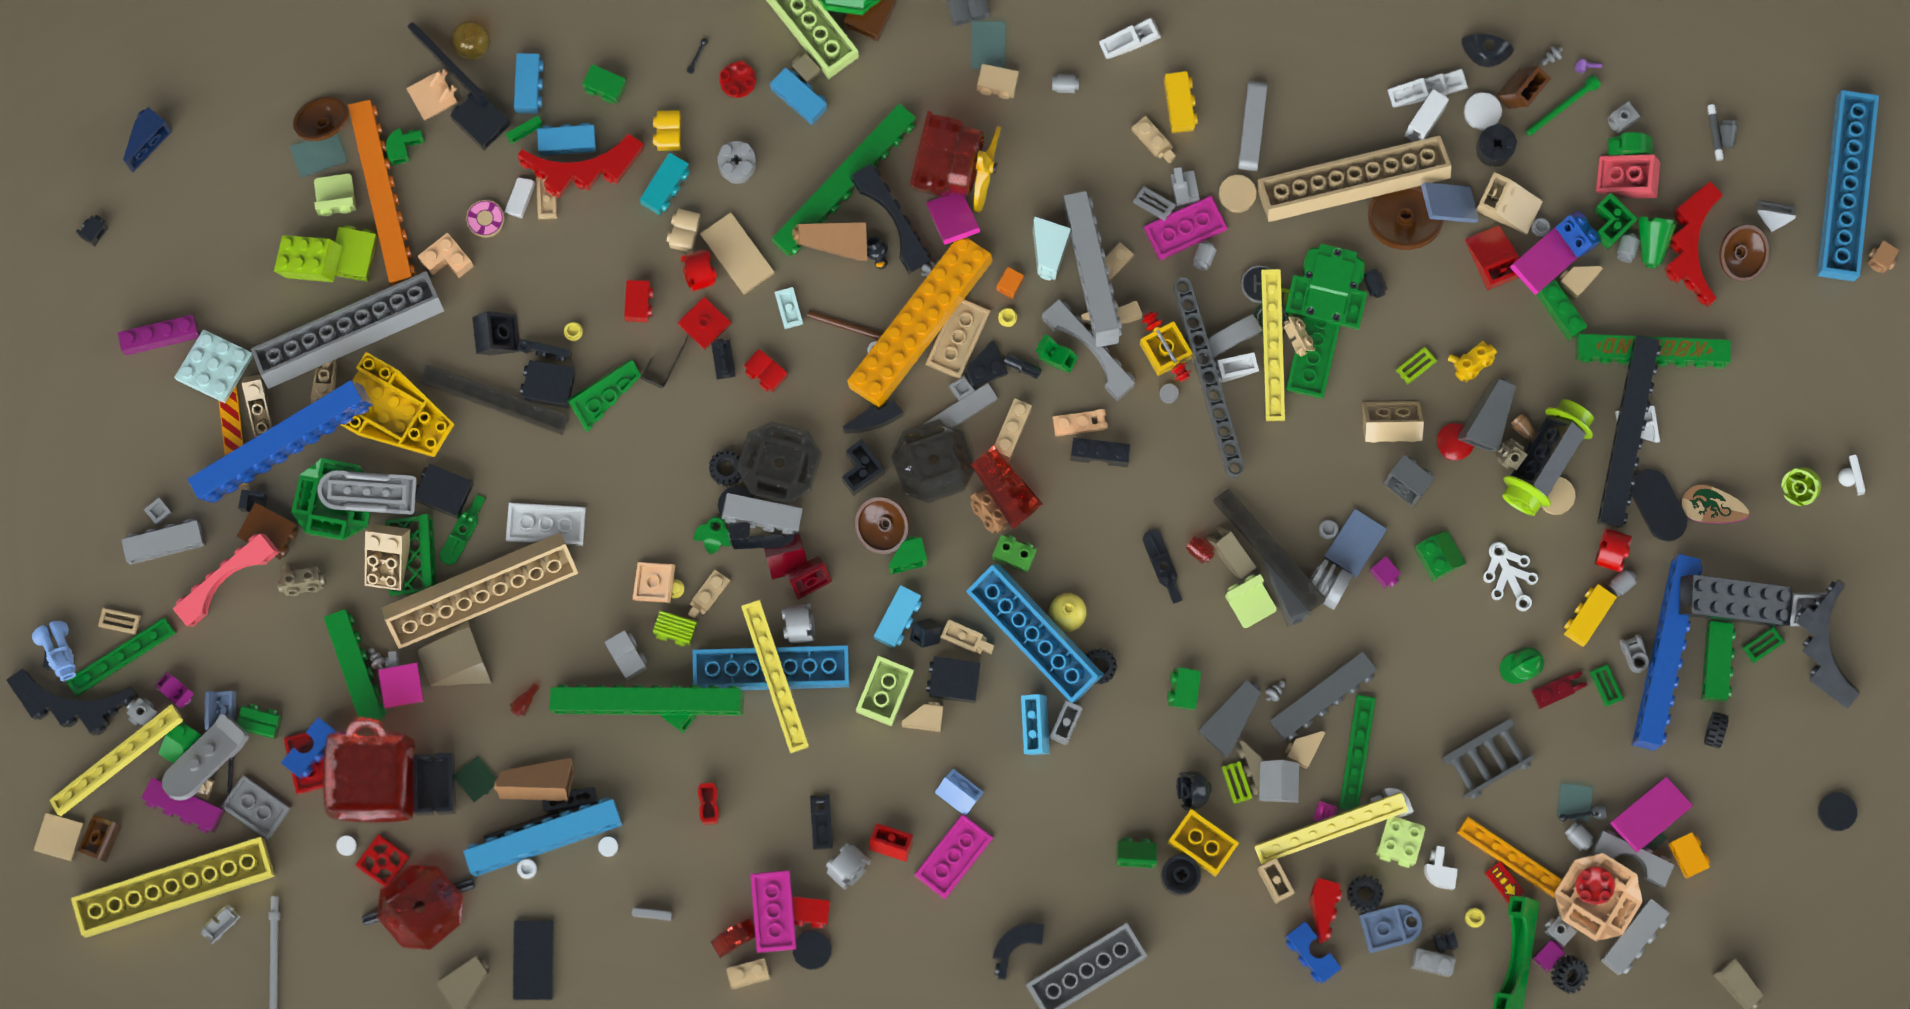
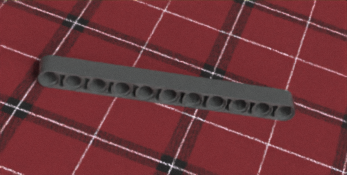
M1180 277L1174 284L1173 293L1188 345L1193 353L1192 359L1226 475L1232 479L1238 478L1244 470V463L1192 283L1188 278ZM1178 285H1186L1187 290L1180 291L1178 289ZM1190 302L1192 304V308H1184L1183 303ZM1195 320L1198 326L1191 327L1188 321ZM1200 338L1203 344L1196 345L1193 339ZM1205 356L1208 362L1201 363L1198 357ZM1204 374H1211L1213 380L1206 381ZM1216 392L1218 399H1211L1209 393ZM1221 410L1224 416L1218 418L1215 416L1214 411ZM1226 428L1229 435H1221L1219 429ZM1231 446L1234 449V453L1227 454L1224 448ZM1230 465H1237L1239 472H1232Z

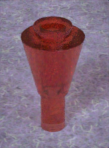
M533 683L527 692L510 704L511 712L518 717L521 715L525 716L539 686Z

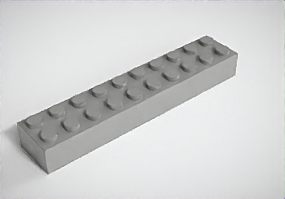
M426 271L251 348V352L259 372L269 389L442 313L444 309Z

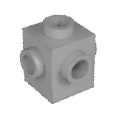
M139 698L137 701L133 699L127 706L129 710L127 715L130 716L128 720L135 726H138V724L144 726L156 717L158 712L153 709L154 704L146 698L144 700ZM139 710H144V714L138 715Z

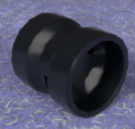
M1453 930L1446 931L1443 935H1433L1434 944L1439 954L1444 953L1447 949L1454 950L1458 948Z

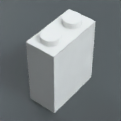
M1432 90L1410 123L1405 134L1406 138L1415 142L1427 137L1449 101L1445 93L1439 90Z

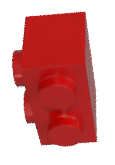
M626 280L624 312L626 322H648L649 317H652L653 306L649 305L650 298H653L654 287H650L649 281Z
M876 823L870 838L869 850L906 862L913 845V835Z

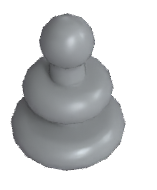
M1552 46V53L1547 52V57L1541 60V64L1546 65L1549 61L1553 63L1555 62V57L1561 60L1560 52L1563 49L1559 48L1557 50Z
M940 259L936 260L935 263L929 262L923 265L921 275L928 276Z
M369 648L368 653L371 655L369 659L372 662L371 667L373 669H384L385 658L381 657L380 653H375L374 648Z
M1280 681L1278 686L1273 685L1272 689H1266L1267 700L1277 702L1286 683Z

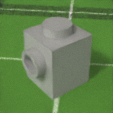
M1627 102L1610 114L1608 124L1612 130H1616L1620 134L1636 123L1640 115L1630 102Z
M1560 916L1555 919L1551 917L1544 925L1546 927L1544 933L1553 941H1557L1562 947L1577 932L1568 923L1564 922Z

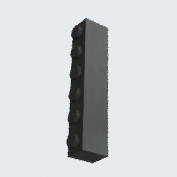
M1361 652L1269 722L1283 741L1287 738L1289 741L1299 734L1297 731L1300 728H1308L1314 723L1312 719L1316 716L1321 718L1329 712L1328 707L1332 704L1337 706L1344 701L1343 696L1348 692L1352 695L1360 689L1358 686L1360 683L1371 681L1375 677L1374 673L1377 669L1364 652Z

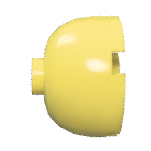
M1063 593L1056 596L1048 610L1049 617L1063 632H1072L1079 629L1087 616L1084 601L1078 595L1072 593Z

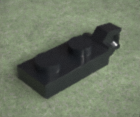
M520 339L518 351L525 354L535 351V355L547 357V354L552 355L555 360L565 362L566 359L571 360L572 357L570 350Z

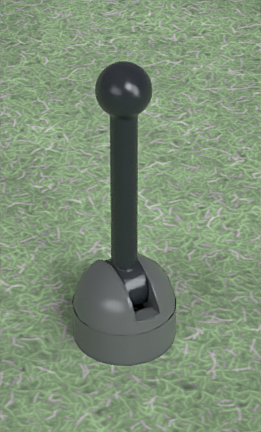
M1598 804L1592 808L1591 812L1571 815L1561 814L1559 820L1564 822L1566 819L1590 815L1594 819L1603 820L1607 818L1605 805Z

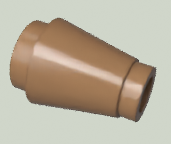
M1520 413L1510 422L1512 428L1528 441H1531L1536 435L1535 429L1527 415L1524 416Z

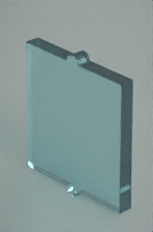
M1561 783L1557 817L1561 814L1571 815L1590 812L1593 787L1579 786L1577 783L1575 785ZM1590 816L1571 818V821H1589Z

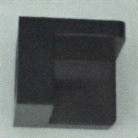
M241 490L238 509L241 512L250 513L255 503L266 508L268 496L262 492Z
M932 619L913 622L910 640L922 648L939 644L943 626Z

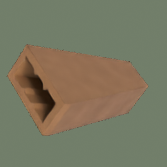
M866 223L797 224L793 228V239L796 240L798 245L857 261H867Z
M572 758L500 771L498 779H495V791L498 792L499 799L568 801L575 772Z

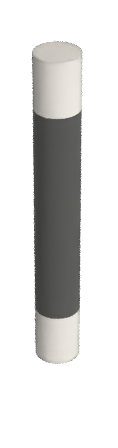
M1708 105L1716 160L1720 161L1724 157L1715 105Z

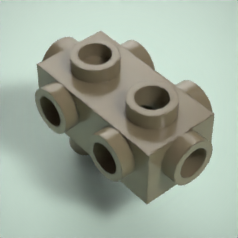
M1513 438L1506 440L1500 444L1496 460L1507 469L1512 467L1517 470L1527 456L1523 451L1525 447Z
M289 563L282 566L285 572L280 573V581H278L280 593L284 592L286 596H298L304 592L315 593L324 589L323 585L326 584V577L324 573H321L318 566L301 570H293Z

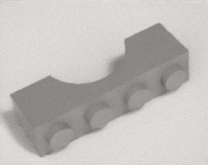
M1609 830L1606 832L1602 831L1599 834L1591 852L1592 855L1604 853L1612 859L1619 855H1628L1635 858L1643 868L1644 880L1661 888L1666 886L1674 868V864L1670 863L1671 860L1661 855L1657 857L1648 848L1643 847L1636 853L1625 840L1617 838V834Z

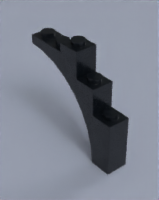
M1838 579L1836 582L1832 581L1826 588L1828 592L1824 597L1820 596L1814 603L1815 609L1810 605H1807L1806 608L1802 606L1795 616L1798 617L1796 623L1813 635L1812 637L1808 636L1803 642V652L1820 664L1819 666L1815 665L1810 671V681L1848 709L1860 691L1848 681L1839 669L1832 654L1829 641L1830 615L1837 597L1845 586V583Z
M24 669L6 679L34 720L45 718L51 710L62 727H72L78 722L77 719L80 718L92 735L104 733L107 730L106 727L110 725L106 718L115 716L119 713L120 708L123 706L127 707L133 699L135 700L138 697L135 690L129 687L116 695L100 700H70L56 696L43 689Z

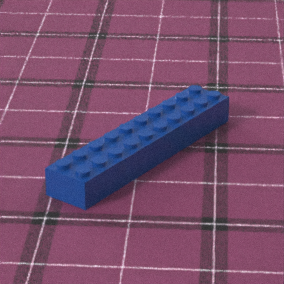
M350 380L189 477L187 480L198 499L216 503L223 498L224 494L235 492L239 489V485L249 483L259 473L263 474L271 470V466L274 464L285 462L289 455L303 451V447L307 444L318 442L322 435L331 434L336 431L337 426L351 422L353 420L352 417L357 414L362 415L366 413L373 403L363 385Z
M1678 554L1671 561L1632 746L1655 751L1666 742L1667 733H1665V727L1669 725L1671 720V714L1668 713L1670 707L1674 705L1675 696L1673 695V690L1677 688L1679 682L1677 671L1681 669L1683 664V658L1680 657L1687 645L1685 634L1689 632L1691 621H1688L1689 616L1679 615L1681 576L1687 575L1701 576L1703 566L1700 565L1701 559Z

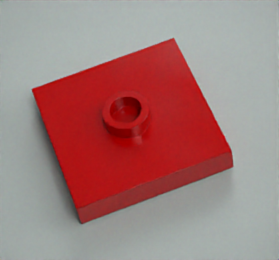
M703 297L677 324L705 351L731 325V322Z

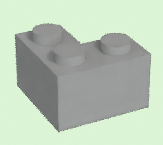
M624 630L604 642L626 680L647 669L645 666L647 660L642 652L640 654L637 653L635 647L638 645L631 633L627 635Z

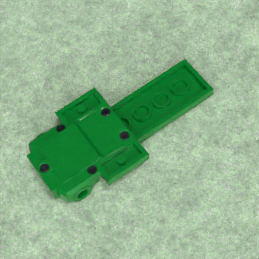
M1320 243L1319 247L1310 248L1307 251L1302 267L1304 276L1293 275L1285 313L1303 317L1302 321L1305 324V330L1313 340L1315 351H1306L1307 354L1301 357L1299 354H1296V351L1294 352L1286 391L1323 399L1339 328L1344 326L1359 330L1368 292L1357 290L1360 283H1362L1365 271V262L1357 256V252Z

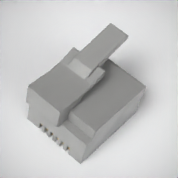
M1181 167L1174 168V174L1170 176V183L1175 206L1198 202L1199 192L1194 170L1182 172Z

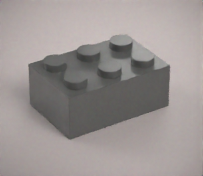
M1403 455L1383 484L1414 507L1435 478L1432 477L1433 474L1428 469L1420 468L1414 458Z

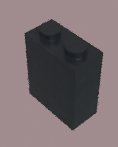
M471 93L466 96L465 101L461 105L454 107L450 115L452 121L483 151L511 126L509 120L488 99L482 106Z
M529 360L528 365L524 367L523 376L526 378L525 383L521 384L520 395L527 402L569 409L570 404L567 399L572 394L576 374L575 368Z
M429 464L428 468L425 467L422 472L421 478L423 479L421 484L416 486L415 501L459 519L474 486L473 482Z
M934 656V662L930 661L929 673H932L931 681L927 680L926 692H930L929 697L975 703L981 663Z

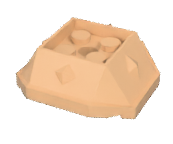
M1604 853L1574 860L1554 892L1561 919L1595 941L1622 936L1642 903L1637 874ZM1588 867H1602L1609 871L1614 878L1615 890L1608 902L1592 905L1579 898L1576 890L1577 877L1581 871Z

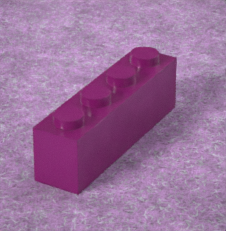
M193 315L117 332L121 351L126 356L198 339L200 336L197 320Z
M152 777L141 799L146 801L144 805L152 809H156V807L162 808V813L172 818L175 814L181 817L180 821L187 825H191V823L199 825L197 829L207 834L209 830L215 833L225 813L222 809L194 796L185 800L172 799L164 791L162 782Z

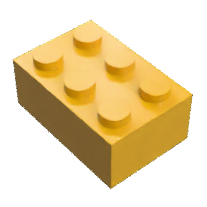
M1191 809L1167 844L1183 855L1193 858L1201 868L1216 877L1239 842Z

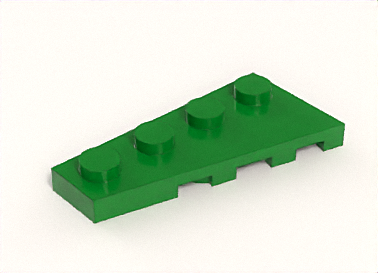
M628 359L567 399L585 432L588 433L592 428L591 426L604 416L606 410L613 406L617 399L640 378L641 374L632 359Z

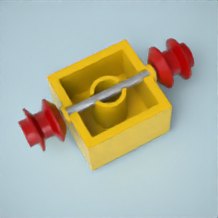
M1151 311L1145 314L1142 323H1147L1146 330L1153 332L1141 338L1140 346L1157 376L1171 370V374L1175 373L1177 375L1175 381L1183 382L1190 378L1189 374L1192 371L1186 370L1187 363L1184 362L1190 360L1193 353L1175 322L1173 321L1160 328L1163 320L1156 318L1158 312L1154 313Z

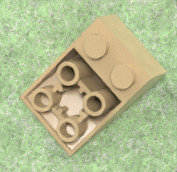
M1494 172L1476 210L1527 235L1543 201L1514 181Z
M373 524L365 531V586L402 590L410 549V529Z

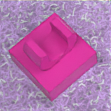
M1319 801L1313 820L1318 822L1335 816L1338 807Z

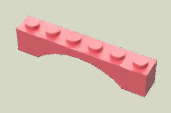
M257 533L248 540L249 543L246 546L239 547L231 559L224 560L219 565L220 568L217 571L210 572L202 584L195 585L187 597L183 596L176 602L177 605L173 610L186 626L194 627L208 615L213 595L226 578L245 567L266 565L280 553L266 534Z

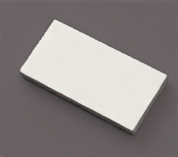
M509 503L506 542L536 543L561 532L566 545L583 546L586 507Z

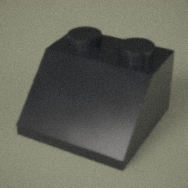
M486 311L472 317L476 354L498 355L519 352L516 314Z

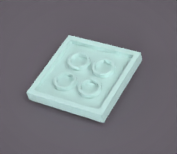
M203 329L175 375V379L226 403L251 362L253 354Z

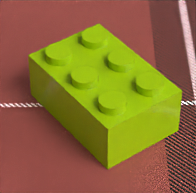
M282 235L274 272L289 279L334 282L342 246L331 239Z

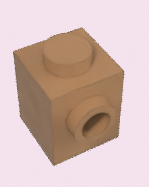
M1883 240L1877 248L1873 247L1869 253L1870 260L1868 264L1876 272L1884 273L1887 269L1891 270L1897 262L1895 257L1900 250Z

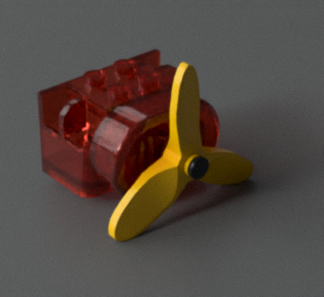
M928 111L910 185L915 191L940 197H946L952 193L968 196L972 191L976 178L973 208L975 212L980 213L985 203L991 173H996L998 162L995 163L993 160L1001 126H996L989 147L984 152L982 151L984 144L983 130L964 126L960 120L950 118L949 116L935 115L932 111Z

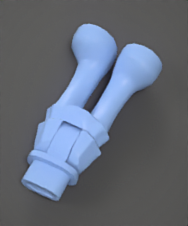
M52 621L49 624V628L58 648H54L50 633L45 625L39 626L33 632L32 639L38 646L43 645L49 666L60 677L61 681H66L76 675L74 655L65 640L69 628L66 622Z

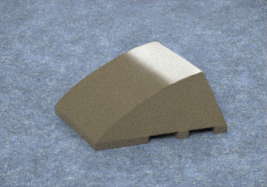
M468 620L439 632L417 650L430 687L492 684Z

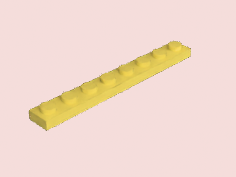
M1281 269L1261 270L1266 421H1285Z
M758 600L743 605L741 607L789 751L793 753L808 748L809 746L761 602Z
M172 704L52 797L50 802L56 813L60 816L64 815L180 724L183 719L177 708Z
M1398 792L1255 844L1254 847L1260 863L1264 864L1276 858H1281L1405 813L1408 809L1402 792Z

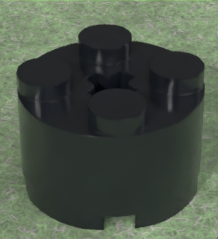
M1502 124L1489 126L1481 133L1477 141V156L1487 166H1503L1509 162L1514 154L1517 140L1514 133L1508 127Z
M1177 855L1170 858L1161 871V882L1164 889L1175 896H1185L1192 893L1201 880L1200 867L1193 858L1187 855ZM1180 871H1183V875L1186 876V878L1179 880V877L1176 876V874H1178Z

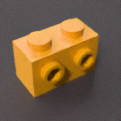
M1692 832L1668 844L1685 879L1710 868V860L1707 854L1702 852L1699 838L1697 835H1693Z

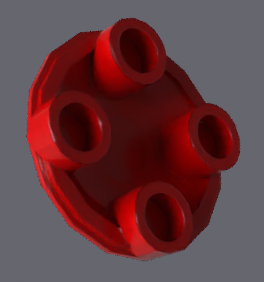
M744 61L729 64L719 74L721 89L732 98L747 96L756 85L755 72Z
M1458 423L1448 424L1438 433L1437 447L1445 459L1462 460L1472 452L1473 445L1457 440L1464 425Z
M1598 866L1588 867L1581 871L1576 881V890L1579 898L1592 905L1608 902L1615 890V882L1611 873Z

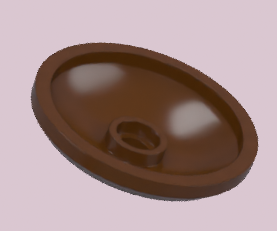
M335 97L314 99L302 106L296 113L293 120V128L300 138L307 141L328 139L337 134L346 124L348 109L343 101Z
M1739 225L1731 229L1724 237L1719 250V260L1723 271L1728 277L1736 281H1750L1762 273L1769 259L1768 240L1759 228L1752 225Z
M874 497L864 502L858 509L855 517V530L858 539L868 550L878 554H889L898 550L902 542L908 538L910 525L907 513L895 500L888 497ZM886 520L889 522V526L885 524Z

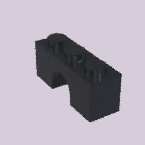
M1073 437L1070 461L1085 463L1103 461L1111 466L1127 467L1130 444Z

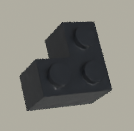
M862 439L846 450V455L855 468L842 476V482L851 494L855 496L884 475V468Z

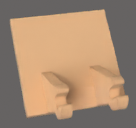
M443 69L442 73L438 71L406 88L424 121L457 104L454 97V91L457 88L455 85H452V88L449 89L445 81V76L448 74L446 69Z

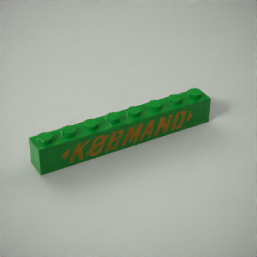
M1578 334L1576 337L1575 360H1581V363L1585 364L1592 363V361H1600V364L1619 362L1620 365H1628L1635 336ZM1648 337L1660 340L1661 352L1659 357L1656 356L1655 364H1658L1660 367L1676 364V367L1695 365V368L1714 366L1715 369H1723L1731 362V340Z

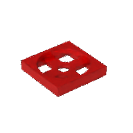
M378 834L355 866L387 889L410 856ZM378 845H388L384 853L378 854L373 850ZM394 851L399 855L400 863L398 866L390 862V857ZM367 856L372 858L375 863L370 872L366 867ZM382 857L386 859L384 865L379 864V859ZM386 868L392 873L388 878L376 877L381 869Z

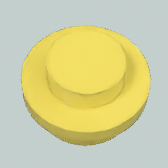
M1005 308L1000 311L998 320L1002 326L1011 327L1017 321V314L1013 309Z
M577 322L568 323L564 328L565 337L570 341L579 340L583 335L582 326Z
M673 579L671 598L677 599L683 595L684 585L680 580Z
M1471 908L1466 912L1465 921L1470 927L1476 928L1484 923L1485 915L1482 910Z

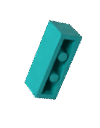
M669 152L641 196V205L658 215H661L663 211L666 212L671 204L669 202L670 199L678 194L681 188L679 185L682 180L686 181L690 175L689 163Z

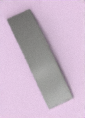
M1253 314L1208 338L1213 359L1242 341L1248 340L1263 331ZM1199 356V357H1198V359H1199V361H1200L1201 363H1207V362H1208L1207 357H1205V356Z

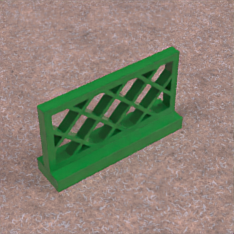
M428 514L385 520V526L399 524L402 528L406 529L412 522H419L418 530L414 534L410 531L412 535L410 544L416 539L420 542V548L415 553L409 549L413 556L406 565V569H410L414 575L408 582L404 580L406 585L401 591L389 589V596L391 597L415 594L437 584L433 517ZM416 557L421 561V567L417 571L410 567V564ZM417 576L422 580V588L419 589L411 586Z

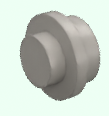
M1538 218L1532 223L1531 229L1536 236L1544 237L1550 232L1551 225L1548 220Z

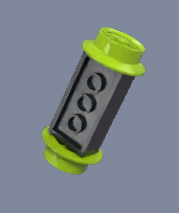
M1561 399L1556 408L1548 407L1545 410L1547 417L1526 449V458L1517 470L1514 469L1510 476L1503 478L1508 486L1502 495L1503 499L1525 514L1535 516L1540 507H1550L1551 501L1547 496L1552 491L1558 478L1562 475L1563 470L1581 444L1582 439H1591L1593 437V433L1589 428L1594 421L1593 415L1573 401Z

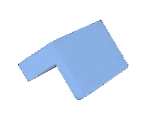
M954 769L950 771L935 791L938 796L965 816L984 793Z

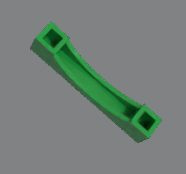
M1510 896L1507 915L1510 916L1512 928L1511 956L1504 982L1499 992L1495 993L1493 1009H1523L1540 905L1539 901L1527 897Z

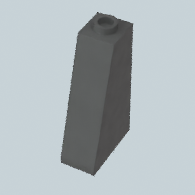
M1505 378L1491 381L1461 430L1457 440L1489 452L1499 450L1516 385L1509 383L1510 381Z
M1275 552L1267 555V559L1264 560L1263 564L1287 627L1306 621L1309 616L1308 609L1283 553L1278 555Z
M1246 680L1198 731L1226 759L1235 746L1261 695L1259 686L1253 681L1249 682Z

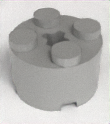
M733 141L723 145L718 154L720 174L734 184L748 181L756 171L755 154L750 145L740 141ZM736 160H739L738 165H735Z
M810 603L788 605L786 608H782V618L786 621V627L783 628L784 638L790 644L815 641L813 638L815 636L813 614L809 615V609H812Z
M848 843L840 849V854L836 859L833 857L826 864V867H828L827 874L844 890L847 889V884L852 886L865 873L864 866L866 864L869 866L871 863L858 848Z

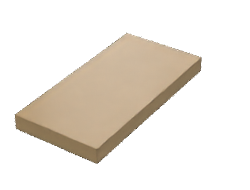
M729 213L700 233L702 239L743 295L775 274L732 213Z
M964 299L940 330L926 365L957 379L961 378L991 310Z

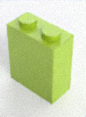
M352 226L338 227L335 242L341 245L342 248L335 276L369 282L378 242L377 235L374 234V231L368 229L359 231Z

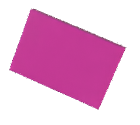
M961 190L926 203L944 245L980 232L979 226Z

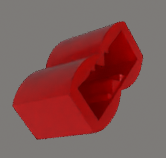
M760 349L744 364V369L746 370L744 373L752 380L756 378L760 382L759 386L766 392L770 390L773 393L788 377V373Z
M714 783L699 784L700 819L703 825L718 824L720 813L717 807V788Z

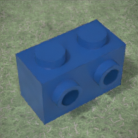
M1580 211L1570 214L1555 227L1577 258L1587 254L1601 242L1596 230L1590 226L1586 216Z

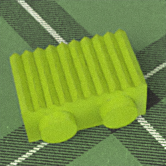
M660 610L653 634L662 641L670 639L675 641V645L681 647L691 646L698 623L697 621Z

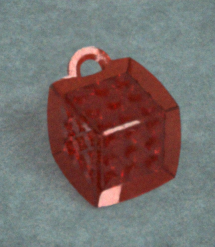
M367 717L352 721L347 731L330 733L326 741L323 770L324 807L327 816L334 820L373 823L411 820L414 812L412 756L416 755L414 740L406 734L388 732L379 721ZM366 727L372 729L376 736H358L357 732L359 729Z

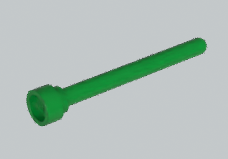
M1594 75L1589 76L1584 86L1526 130V135H1533L1588 91H1596L1600 88L1601 83Z

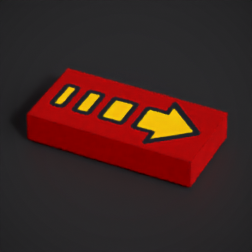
M1498 862L1484 873L1508 904L1510 896L1519 897L1524 893V890L1501 862Z

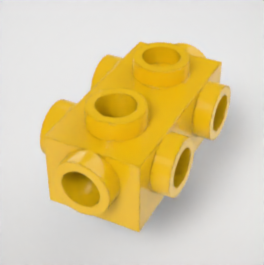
M1482 341L1470 352L1463 354L1461 358L1450 354L1448 361L1454 363L1457 378L1461 382L1464 380L1467 383L1469 380L1477 377L1483 368L1489 367L1493 363L1494 355L1497 351L1491 344L1487 345Z

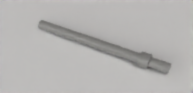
M274 896L271 897V912H269L268 918L270 921L269 1009H277L278 921H280L279 897Z

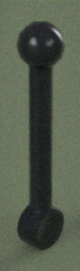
M706 38L701 39V45L691 66L687 67L689 74H693L695 71L694 66L704 46L708 43Z

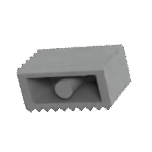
M1065 701L1050 739L1063 745H1068L1082 713V707Z
M1417 948L1414 951L1411 968L1449 977L1453 974L1456 957Z

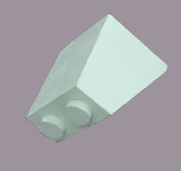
M1035 217L1033 222V239L1037 274L1045 280H1056L1070 239L1071 228Z

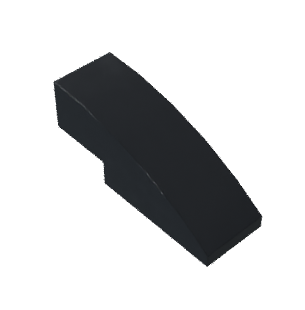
M894 400L879 411L873 405L844 425L843 431L845 434L872 431L893 423L903 416V412Z

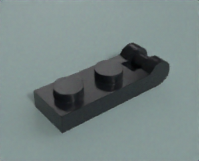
M825 794L824 797L810 795L813 850L833 849L830 795ZM824 804L823 810H817V805Z

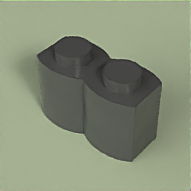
M986 0L947 1V8L953 26H960L989 17L990 12Z

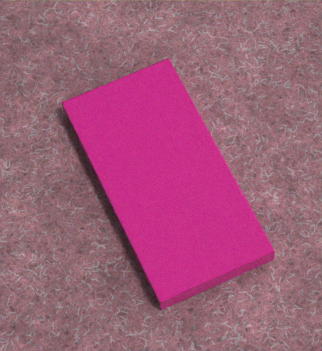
M1209 196L1167 216L1166 221L1158 219L1143 226V229L1159 261L1228 230V227L1212 196Z
M1554 228L1511 265L1510 268L1536 295L1575 261L1577 257L1557 229Z
M1666 777L1610 824L1637 853L1691 809L1693 805Z
M962 814L914 876L942 898L946 899L992 841L993 837Z
M790 870L750 874L757 953L796 949Z

